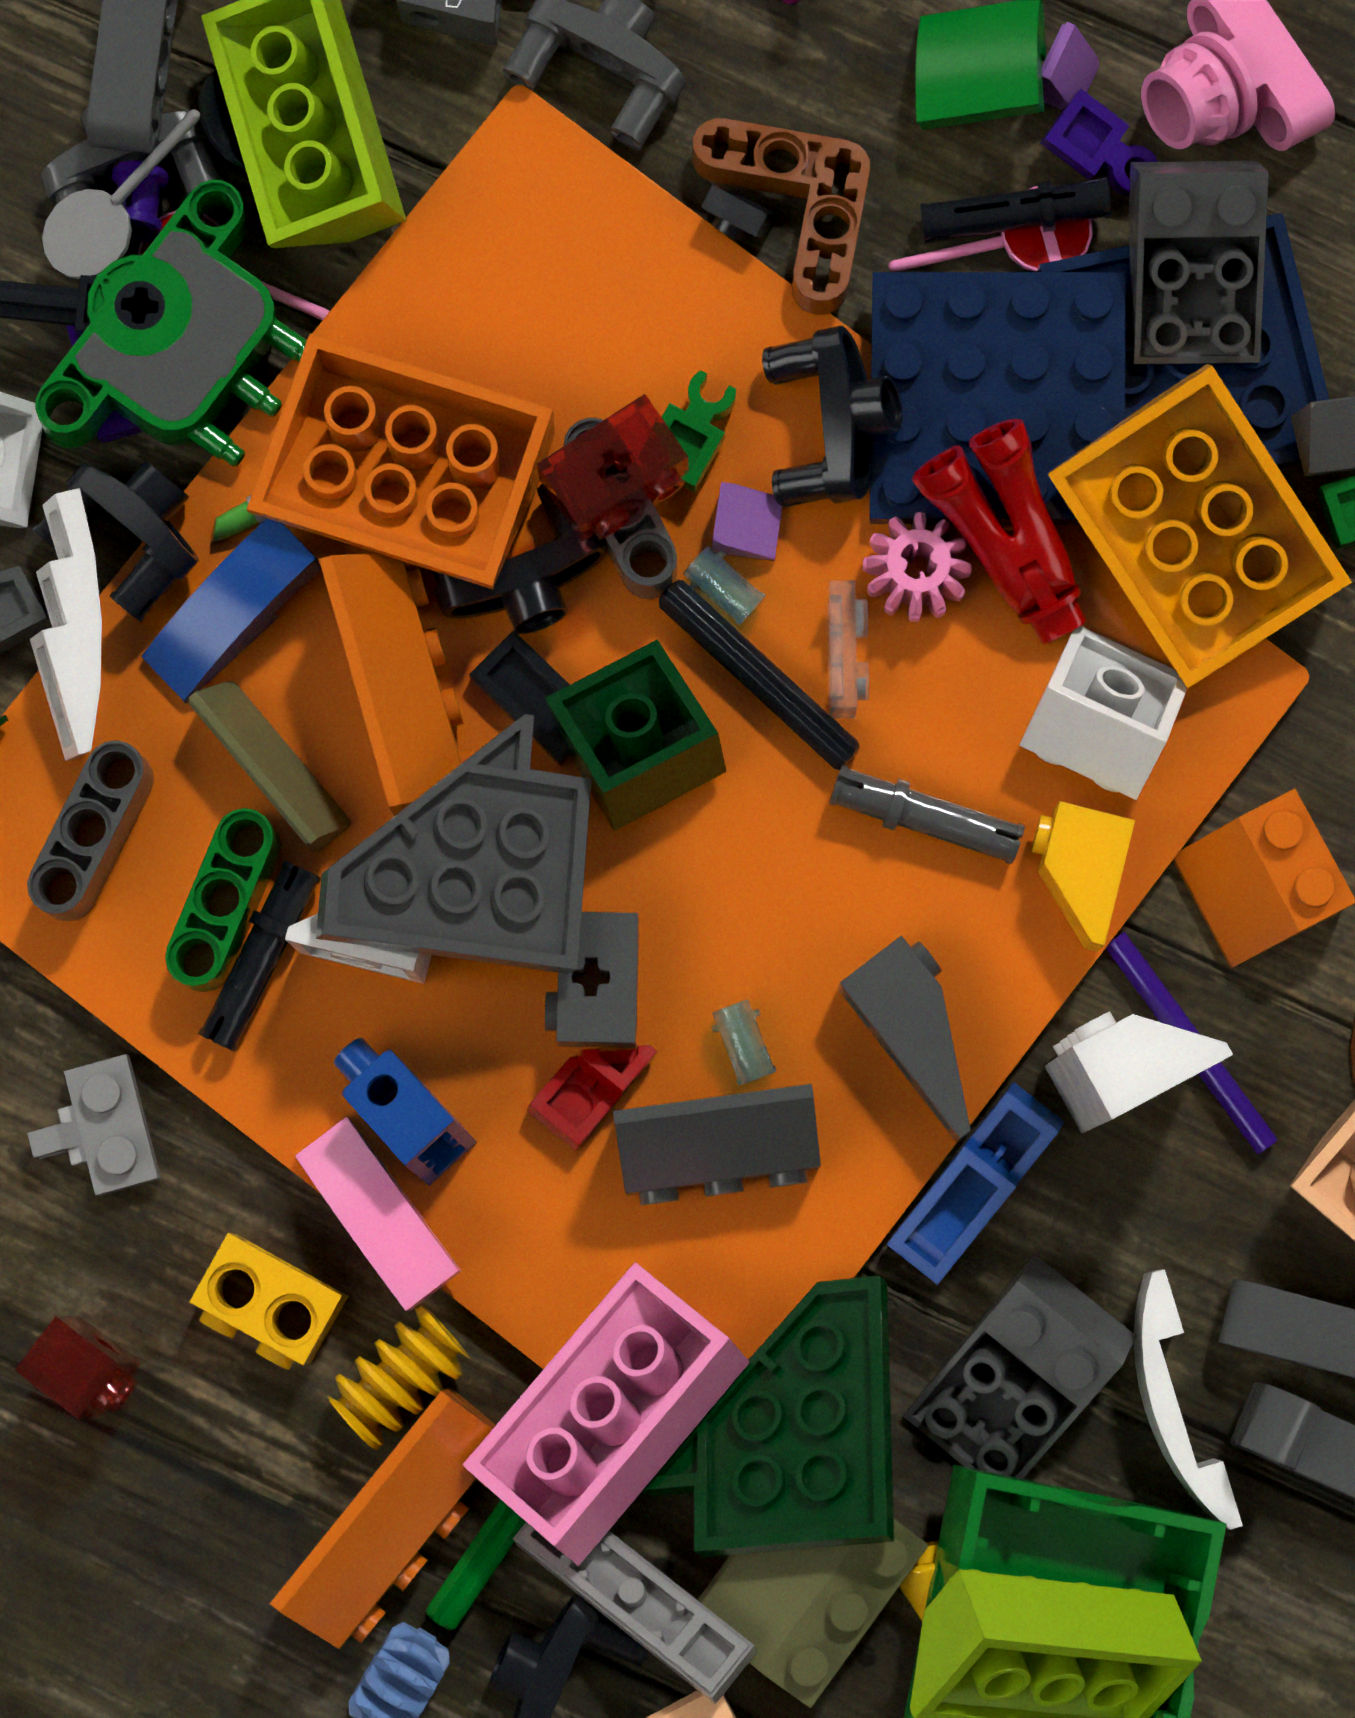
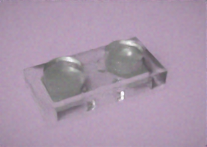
M855 580L829 581L827 591L829 715L833 719L855 718L857 700H869L868 662L856 661V638H867L868 604L867 599H855Z

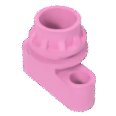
M1191 0L1187 7V20L1193 36L1165 55L1161 67L1145 77L1141 89L1144 113L1151 128L1165 144L1175 149H1185L1195 143L1203 146H1215L1226 139H1233L1246 133L1254 124L1270 147L1278 151H1285L1329 128L1335 119L1334 102L1328 89L1267 0Z

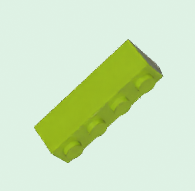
M239 0L202 15L201 18L268 246L271 248L348 243L407 221L341 0Z
M959 1569L924 1610L910 1710L913 1718H1150L1197 1668L1202 1660L1176 1598L1172 1594L1147 1592L1140 1589L1096 1586L1084 1582L1071 1583L1037 1579L1033 1576L1020 1577L987 1573L975 1569Z

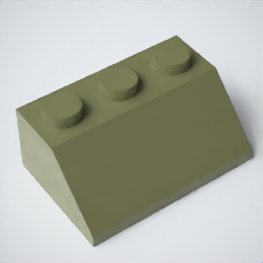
M894 1518V1542L730 1555L697 1600L755 1645L758 1652L749 1662L753 1667L811 1708L929 1545Z

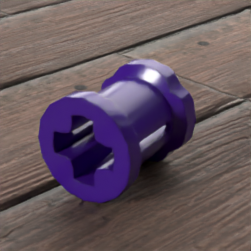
M124 161L113 168L112 179L117 184V189L143 161ZM156 166L122 203L130 216L132 228L130 241H154L163 229V224L158 219L161 191L168 186L169 176L159 166Z

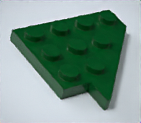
M881 1276L817 1282L748 1359L750 1363L642 1490L648 1496L694 1493V1552L701 1557L894 1542L887 1282Z

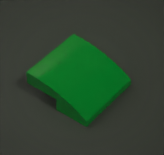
M1016 0L920 16L916 48L915 81L916 121L922 130L1044 112L1041 61L1046 59L1043 0Z

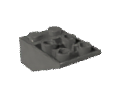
M1257 161L1131 162L1129 254L1133 364L1260 363L1269 172Z
M1034 1253L980 1317L907 1409L903 1417L964 1467L1023 1479L1122 1367L1136 1335Z

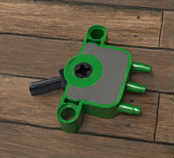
M208 180L200 183L186 197L143 255H130L113 261L97 276L81 275L79 289L0 280V318L75 326L74 330L78 340L41 387L35 401V410L46 436L54 444L63 448H77L87 444L96 435L112 411L115 410L155 440L166 445L176 446L195 442L217 459H223L231 466H238L245 456L244 450L236 445L231 437L212 425L227 404L236 395L255 410H261L270 417H274L282 407V401L271 394L270 389L254 379L250 374L270 349L271 345L291 360L300 362L307 340L276 319L274 303L266 286L258 278L229 259L241 244L246 234L247 224L240 193L231 184L222 180ZM213 207H224L233 213L231 220L219 227L206 225L201 221V218L208 209ZM141 306H151L153 313L146 315L144 323H134L132 316L139 314ZM64 402H76L83 406L81 417L75 423L69 425H59L53 422L51 415L54 409Z

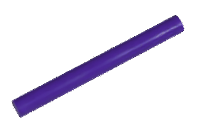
M1123 932L1113 939L1105 949L1158 1021L1200 1034L1127 934ZM1221 1062L1198 1073L1256 1154L1261 1153L1278 1140Z

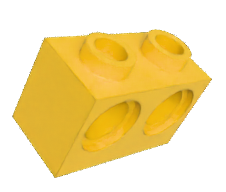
M227 1233L189 1302L204 1310L199 1319L201 1323L231 1339L234 1338L238 1330L260 1341L255 1351L257 1354L284 1369L290 1370L294 1361L301 1365H311L345 1304L348 1295L238 1234ZM237 1270L246 1272L254 1283L252 1299L241 1308H235L228 1304L222 1290L227 1276ZM293 1301L300 1302L306 1306L311 1315V1325L308 1332L297 1340L285 1336L279 1327L278 1321L281 1310Z

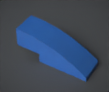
M266 518L186 600L141 657L187 703L189 696L207 685L279 618L275 612L321 570L316 557L283 523Z
M1012 1082L900 1225L887 1245L938 1285L1058 1134L1064 1121L1015 1082Z

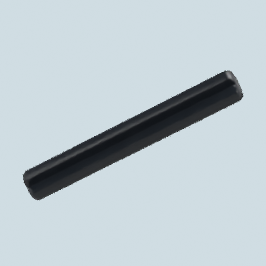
M676 580L662 593L658 600L660 609L834 769L840 770L842 765L846 766L858 753L859 742L685 581Z

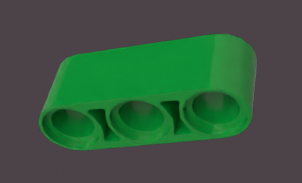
M247 808L233 810L225 815L218 824L168 943L165 955L168 971L174 979L194 991H212L226 982L250 928L251 922H249L253 911L258 909L279 858L281 849L280 836L269 820L256 810ZM245 827H260L264 833V842L260 850L252 856H237L233 849V841L236 834ZM224 885L237 887L240 898L236 909L227 916H213L208 905L213 891ZM196 945H210L214 951L215 959L209 972L198 977L188 976L184 967V960L188 951Z

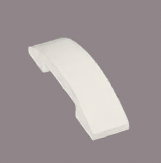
M1165 1269L1144 1273L1135 1311L1134 1334L1136 1338L1134 1340V1354L1139 1390L1153 1435L1174 1475L1202 1510L1213 1520L1226 1523V1528L1230 1530L1243 1526L1224 1462L1214 1458L1199 1463L1195 1461L1159 1340L1184 1333Z

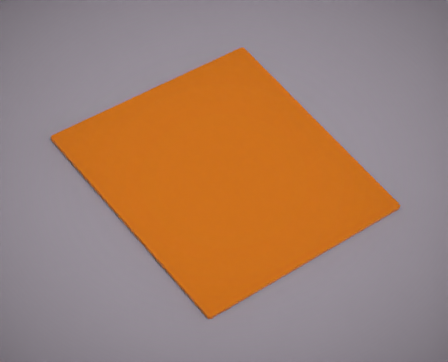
M516 85L508 91L406 217L407 221L400 224L312 334L552 408L554 412L555 435L537 488L552 478L569 475L563 446L565 435L572 425L586 418H598L610 423L619 434L675 546L678 569L676 580L685 581L859 742L858 753L846 765L849 769L896 784L899 778L910 782L909 789L1015 824L1025 825L1023 836L1018 840L1021 843L1012 865L1005 863L1004 860L897 825L893 831L882 827L883 820L838 805H830L829 801L840 770L834 769L660 609L658 601L660 597L645 599L632 594L624 585L607 551L605 556L590 570L559 588L568 609L567 615L563 619L537 632L518 635L570 685L658 639L717 730L727 772L615 831L590 792L582 912L638 913L639 950L636 1048L637 1046L651 1045L657 1050V1053L577 1151H574L526 1111L529 1104L569 1057L579 1056L583 1049L599 1048V1052L636 1048L559 1046L557 1043V1031H545L546 992H558V972L432 955L425 983L422 984L301 954L288 943L238 1043L236 1052L199 1035L198 1032L200 1028H203L224 984L208 992L194 991L173 978L167 969L165 955L168 943L202 861L222 818L237 809L247 808L256 810L269 820L280 836L281 849L279 858L257 911L260 912L282 869L284 860L321 878L325 870L394 817L387 803L322 568L275 612L279 618L202 688L205 689L227 681L236 683L348 816L351 822L349 827L318 853L316 851L312 852L189 703H185L141 657L164 626L195 590L260 525L258 523L237 535L218 542H211L215 518L247 501L246 497L250 496L253 492L299 365V361L290 360L268 387L271 394L282 401V407L274 417H270L261 410H255L252 407L229 435L233 442L244 450L245 456L238 466H231L223 459H217L212 456L184 490L189 499L170 520L171 524L195 551L199 562L183 581H180L178 578L166 593H163L144 616L145 619L142 622L129 614L109 595L117 590L132 572L134 566L145 555L146 552L142 548L146 543H141L99 595L102 618L101 686L91 752L79 758L65 761L39 670L2 714V716H7L8 721L0 726V942L318 1192L319 1190L295 1155L345 1117H348L462 1270L461 1273L442 1286L441 1289L542 1369L548 1365L634 1262L730 1338L742 1354L749 1359L817 1282L851 1279L857 1275L958 1142H955L838 991L839 983L901 935L910 947L919 941L929 951L942 971L934 978L942 987L969 1124L971 1125L1307 685L1309 673L1304 666L1265 638L1189 687L1183 698L1168 740L1137 800L1120 792L1105 790L1097 785L1094 780L1062 765L1050 764L1039 758L1036 753L1019 746L1072 631L1050 643L1042 644L1031 623L1022 624L1017 617L1018 614L999 594L967 541L966 550L959 557L955 558L964 560L972 565L969 577L956 580L965 589L962 599L957 602L943 597L946 612L940 618H936L931 614L927 605L922 604V612L918 622L909 621V604L901 602L897 612L893 615H888L884 612L886 601L891 595L890 592L876 597H871L867 592L868 584L878 577L862 570L865 557L878 555L869 545L870 539L874 533L883 534L891 538L888 524H870V485L866 495L859 500L834 504L830 499L789 507L782 506L775 561L713 553L712 541L721 482L733 483L774 495L772 475L775 470L821 462L826 455L819 376L778 385L770 383L763 370L762 354L764 348L813 338V334L817 330L844 326L858 346L867 379H871L872 344L831 313L812 314L804 311L796 303L792 295V284L713 227L709 222L528 87ZM701 370L707 373L706 385L700 393L705 401L717 402L721 400L729 385L736 388V400L732 411L723 419L716 420L712 424L725 432V439L696 492H693L640 464L639 457L669 403L684 411L687 410L689 406L688 386L690 380ZM589 442L579 448L576 457L580 462L594 466L604 462L611 451L600 442ZM537 488L506 560L548 544L555 539ZM620 496L610 500L604 507L603 512L608 518L622 522L632 518L639 507L630 498ZM583 503V506H584L585 511H586V513H587V516H588V518H589V520H590V523H593V521H592V519H591V517H590V515H589V513H588V511H587V509H586V507H585V505H584V503ZM284 524L316 557L319 565L320 558L331 555L375 553ZM905 524L908 531L912 530V524ZM926 524L925 530L933 532L937 524ZM950 524L944 542L946 543L955 538H964L953 524ZM1003 525L1006 531L1013 529L1012 525ZM1054 525L1069 556L1075 582L1080 588L1081 593L1076 600L1087 619L1082 627L1174 669L1082 526ZM645 552L633 560L631 568L641 577L651 578L663 572L667 563L659 554ZM916 556L912 564L909 557L905 558L908 562L905 573L909 577L918 579L921 571L925 577H929L926 573L929 562L926 559ZM405 562L407 570L417 567L420 569L429 604L418 607L424 630L436 627L447 663L435 667L441 690L454 688L464 724L452 727L458 749L461 751L471 748L472 754H474L514 722L469 677V674L514 630L506 610L462 619L445 617L434 594L437 582L432 570ZM829 596H842V635L840 604H828ZM854 600H863V622H853ZM842 665H843V688H844L843 702H842V704H829L831 697H842ZM856 678H866L865 700H856ZM532 739L530 769L582 777L572 756L560 766ZM117 740L128 743L148 761L153 769L154 782L151 792L91 910L78 920L63 921L55 919L34 905L28 895L27 882L30 872L89 755L104 742ZM127 759L118 760L109 767L105 777L108 788H123L130 783L135 773L133 761ZM1059 801L1135 820L1106 942L1098 952L1084 949L1038 873L1042 855L1031 852L1040 815L1051 817ZM89 817L81 823L77 832L80 846H93L104 837L106 825L103 817ZM255 826L245 827L240 830L234 837V853L242 857L252 856L257 853L264 842L263 830ZM70 873L61 874L50 883L48 894L52 904L60 905L71 900L77 888L74 875ZM321 881L317 884L299 922L318 913ZM224 885L213 891L208 903L210 913L213 916H227L236 909L240 898L237 887ZM251 923V925H250V928H249V930H248V933H247V935H246V938H245V940H244V942H243V945H242V947H241V950H242V948H243V946H244V944H245V942H246V940H247V938H248V936H249V934H250V931H251V929H252V927H253V925H254V924H252V923ZM200 944L188 951L184 960V967L188 976L198 977L209 972L215 959L212 947ZM587 964L586 974L584 976H575L574 983L583 985L586 996H597L598 986L600 984H609L610 977L601 975L598 964ZM363 1038L379 1056L390 1049L477 1141L430 1186L398 1159L342 1096L341 1093L350 1084V1081L334 1065V1060L341 1050L352 1041ZM812 1084L821 1167L807 1171L808 1183L770 1188L769 1178L764 1176L743 1179L744 1192L705 1197L704 1185L678 1188L679 1201L643 1206L640 1204L639 1194H625L613 1111ZM396 1095L389 1100L388 1104L394 1100Z

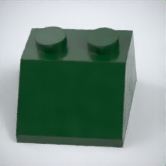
M658 639L545 698L548 709L581 776L591 779L590 792L614 831L727 772L717 730Z

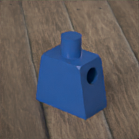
M358 1038L349 1043L336 1056L334 1065L350 1081V1084L341 1093L342 1096L398 1159L429 1186L477 1143L410 1068L390 1049L379 1056L363 1038ZM396 1095L394 1100L388 1104L389 1100Z

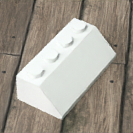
M1109 1011L1075 1029L1073 1033L1067 1035L1060 1043L1054 1045L1053 1048L1058 1057L1045 1065V1068L1082 1134L1122 1115L1232 1056L1233 1053L1226 1042L1132 1014L1116 1023Z

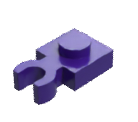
M1081 88L1074 93L1040 141L1041 145L1088 180L1095 176L1101 167L1107 172V178L1111 187L1117 193L1126 197H1130V179L1125 173L1126 163L1129 161L1158 162L1156 156L1146 147L1139 145L1128 147L1121 142L1120 139L1130 125Z

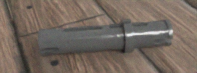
M841 766L829 801L830 805H838L883 820L882 827L893 831L898 825L1004 860L1005 863L1012 865L1021 843L1018 840L1023 836L1025 825L1015 824L909 789L910 782L899 778L896 784L849 769L848 766Z

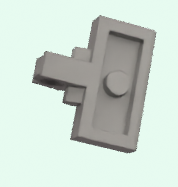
M124 1054L64 1071L72 1105L57 1109L61 1124L27 1133L33 1158L39 1157V1160L68 1152L71 1165L87 1163L96 1196H103L161 1179L130 1056Z

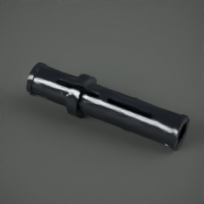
M1107 177L1100 178V180L1051 186L1049 180L1037 182L1038 188L982 195L929 204L920 203L925 244L933 241L987 235L1042 226L1043 232L1056 231V224L1111 218Z
M284 860L282 869L261 911L254 910L249 919V922L254 925L203 1028H200L199 1035L236 1052L238 1043L288 944L285 940L287 929L289 926L299 922L317 884L321 881L320 877Z

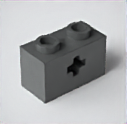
M581 912L577 970L569 974L558 973V992H546L545 1031H557V1043L559 1046L636 1048L639 950L638 913ZM587 964H598L601 975L610 977L609 984H600L598 986L597 996H586L583 985L574 983L575 976H584L586 974Z

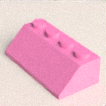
M634 1262L462 1465L554 1547L579 1566L750 1362L730 1338Z

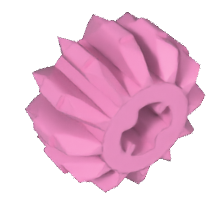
M922 512L915 513L912 530L908 531L903 521L898 517H894L889 520L888 524L891 538L883 534L874 533L869 545L878 555L865 557L862 566L864 572L878 576L868 584V594L871 597H876L890 592L891 595L888 597L884 607V612L888 615H893L897 612L901 602L909 604L908 619L910 622L919 621L922 604H926L931 614L936 618L942 617L946 612L943 597L959 602L965 593V589L956 580L969 577L972 571L971 563L955 559L966 550L967 543L965 539L955 538L945 543L944 539L947 536L950 523L942 519L937 523L933 532L925 530L926 516ZM916 556L926 559L929 562L926 570L929 577H925L922 571L918 579L909 577L905 573L908 564L905 558L909 557L912 564Z

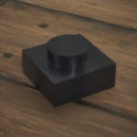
M712 185L701 208L716 215L711 224L713 227L742 242H745L749 233L755 237L766 236L777 215L724 185Z

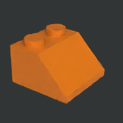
M1295 788L1245 813L1180 850L1172 860L1230 969L1355 904L1353 893Z

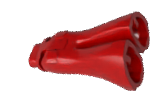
M1009 419L992 425L972 436L969 440V446L993 484L1013 526L1011 531H1006L999 521L961 446H953L927 461L915 472L912 481L926 500L941 511L962 534L978 557L999 594L1018 614L1017 617L1022 624L1031 623L1040 642L1046 644L1082 626L1087 619L1076 600L1081 592L1078 584L1075 582L1069 556L1048 513L1038 485L1027 429L1022 419Z

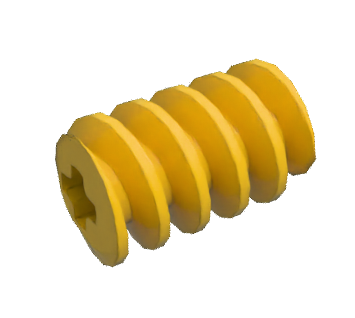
M420 1304L414 1308L421 1326L417 1331L399 1321L394 1326L401 1345L395 1348L385 1341L378 1339L375 1342V1346L381 1362L375 1365L359 1356L355 1363L361 1380L356 1383L342 1374H338L335 1380L342 1397L335 1400L327 1396L330 1403L355 1433L369 1447L376 1450L384 1445L379 1424L395 1432L400 1431L404 1427V1423L398 1407L400 1406L416 1415L424 1410L418 1389L436 1397L443 1390L438 1372L440 1371L455 1380L459 1379L463 1375V1370L457 1355L461 1354L471 1359L439 1319L429 1309Z

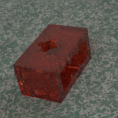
M643 394L537 463L539 480L581 542L594 534L599 539H604L620 530L631 519L628 512L644 501L650 499L653 504H657L672 496L685 484L682 477L689 473L688 455L646 394ZM614 464L618 470L627 468L628 481L620 484L615 477L606 479L605 467Z
M55 1316L16 1367L15 1371L77 1419L103 1415L108 1410L115 1413L136 1388L138 1381L131 1375L141 1362L81 1316Z

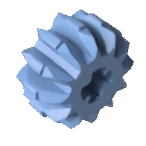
M405 1622L392 1627L349 1699V1715L353 1718H418L434 1694L438 1683L449 1665L448 1649L437 1642L435 1636L420 1627L416 1629Z

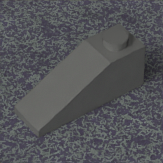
M901 935L842 980L837 989L956 1142L970 1132L971 1129L941 985L934 978L942 971L933 956L919 941L910 947Z

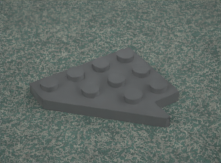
M524 714L322 873L316 939L566 974L576 971L578 966L591 779L530 769L534 715Z

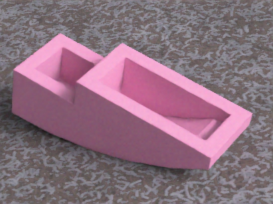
M345 1117L295 1155L332 1211L405 1311L414 1309L462 1272L424 1221V1217L348 1117Z

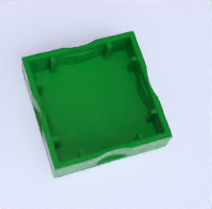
M953 1465L934 1561L935 1570L930 1582L925 1609L959 1569H975L981 1572L1020 1577L1033 1576L1037 1579L1071 1583L1084 1582L1090 1585L1121 1589H1140L1142 1591L1172 1594L1175 1596L1195 1646L1198 1648L1199 1640L1210 1616L1227 1524L1190 1513ZM919 1642L914 1662V1668L904 1718H913L910 1710V1703L918 1656ZM1194 1671L1150 1718H1191L1195 1696Z

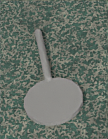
M192 109L113 195L103 190L85 189L69 194L55 205L46 219L42 236L44 253L54 269L70 279H80L81 275L97 276L111 262L123 258L129 247L132 228L130 216L122 203L200 119V112L198 110Z

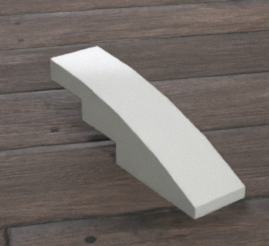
M80 488L56 493L42 505L58 560L50 561L36 571L52 628L42 630L30 638L65 761L79 758L91 752L101 686L102 618L95 552Z

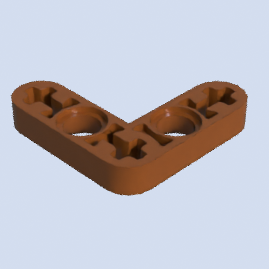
M714 118L704 122L697 128L692 144V164L696 172L704 179L714 183L807 199L793 272L792 295L796 303L804 311L812 314H828L836 311L844 303L847 296L870 174V159L866 151L857 143L845 139L726 118ZM716 142L728 144V151L724 154L723 159L712 158V150L715 148ZM748 145L755 147L753 167L745 165ZM786 150L796 157L798 164L790 172L776 173L766 167L763 159L771 151ZM837 163L849 165V174L846 177L843 197L831 195ZM835 215L841 217L846 222L849 230L843 237L827 239L820 236L813 225L822 216ZM819 257L831 259L828 284L825 292L813 290V281L816 277Z

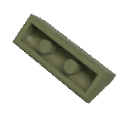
M232 681L223 682L195 691L188 697L190 700L188 702L189 705L312 852L316 851L318 853L349 827L351 822L348 816L236 683Z

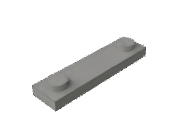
M527 1522L512 1538L518 1547L714 1704L719 1701L758 1652L754 1644L610 1531L605 1534L579 1566L554 1547Z

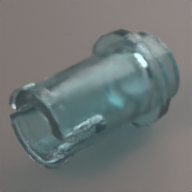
M707 546L689 565L683 575L691 581L689 587L693 591L699 588L740 626L766 595L762 591H758L724 560L727 555L726 552L720 550L716 553Z
M748 999L712 1012L716 1025L712 1026L711 1029L713 1033L720 1032L735 1071L738 1086L777 1071L775 1065L771 1062L755 1017L761 1015L759 1009L753 1011Z

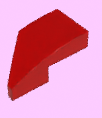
M651 1045L637 1046L636 1049L601 1052H599V1048L583 1049L579 1056L569 1057L531 1101L526 1111L574 1151H577L654 1058L657 1050Z

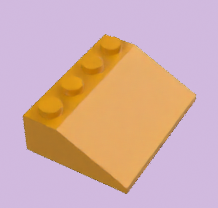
M1206 364L1178 382L1048 473L1051 481L1187 689L1352 583L1212 365Z

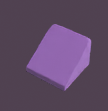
M1066 22L1065 25L1062 24L1042 66L1044 102L1061 110L1064 109L1074 93L1080 88L1087 93L1099 68L1097 55L1076 25Z
M721 482L712 552L775 561L782 506L776 502L774 495L733 483Z

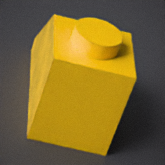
M1059 801L1051 817L1040 815L1031 852L1042 855L1038 873L1084 949L1098 952L1106 942L1135 820Z

